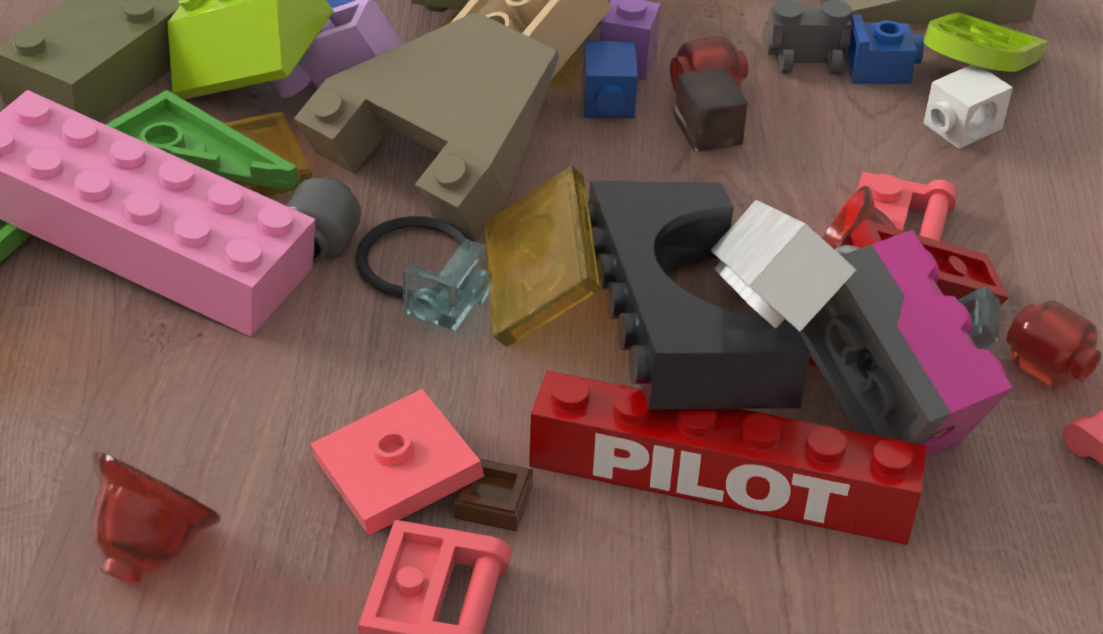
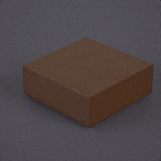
M480 459L484 477L459 489L454 501V518L517 532L533 486V469Z

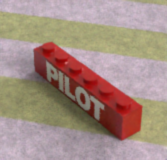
M547 370L531 412L529 467L908 545L922 490L927 445L745 409L649 410L640 388Z

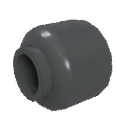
M313 177L303 180L286 204V206L316 219L313 261L338 257L348 246L361 221L362 210L357 198L345 183L333 178Z

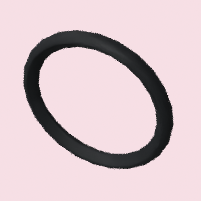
M407 216L385 221L371 229L357 246L355 260L357 269L363 279L375 289L396 297L418 299L433 297L458 286L469 275L474 264L475 253L471 241L465 233L453 224L427 216ZM409 227H424L442 231L455 239L461 247L463 259L459 269L451 277L440 283L422 287H405L386 282L374 274L368 265L367 255L371 245L380 236L390 231Z

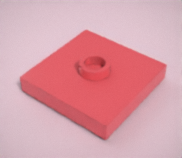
M423 389L310 443L315 460L369 536L393 524L394 520H401L484 477L480 459Z

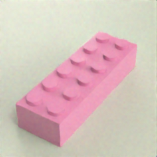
M26 90L0 112V220L16 226L250 337L257 332L313 268L315 218L29 90Z

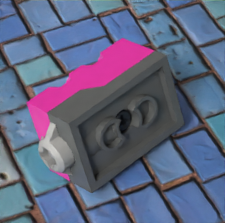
M913 229L862 248L844 245L834 249L856 271L800 331V334L810 351V355L855 431L927 445L926 457L961 443L1013 387L1005 376L1004 368L999 359L987 349H977L969 337L972 321L966 307L955 296L943 295L936 285L939 278V269L935 258L929 251L925 250Z

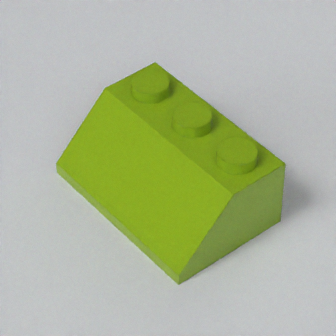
M179 0V8L168 20L172 93L185 100L288 78L334 10L327 0Z

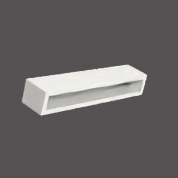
M758 200L753 202L711 249L721 260L714 270L774 328H777L786 319L799 332L856 271L848 261L806 223Z

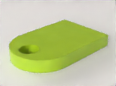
M955 12L931 20L923 43L942 55L964 63L992 70L1016 72L1042 60L1048 41L961 12Z

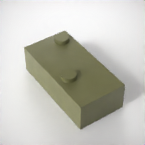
M68 0L25 30L15 34L13 38L0 46V90L3 103L9 105L26 90H29L101 122L171 70L168 20L179 8V0Z

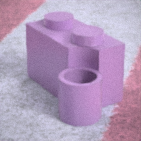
M356 0L332 8L334 12L289 77L268 82L280 98H289L302 91L309 83L312 88H319L326 78L402 45V41L375 0Z

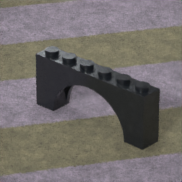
M590 181L589 201H581L578 214L580 235H587L588 237L587 250L589 261L597 262L598 287L600 290H607L608 316L610 319H617L620 350L629 352L631 382L633 384H640L649 410L801 408L810 351L800 332L791 323L784 320L777 328H774L764 318L718 307L687 292L664 273L670 268L686 262L718 258L711 249L731 228L734 209L721 183Z

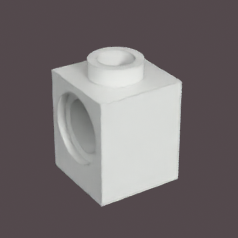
M969 65L932 82L923 124L958 149L963 148L1003 128L1013 87L985 68Z

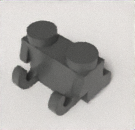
M792 0L777 1L773 8H770L769 20L765 21L764 37L768 55H777L780 72H791L793 63H826L829 72H840L843 55H845L846 48L850 47L852 29L850 5L840 0H829L822 5V8H802L799 3Z

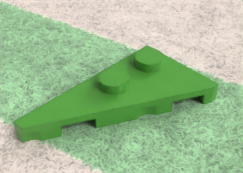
M168 90L105 124L228 180L289 190L298 184L297 166Z

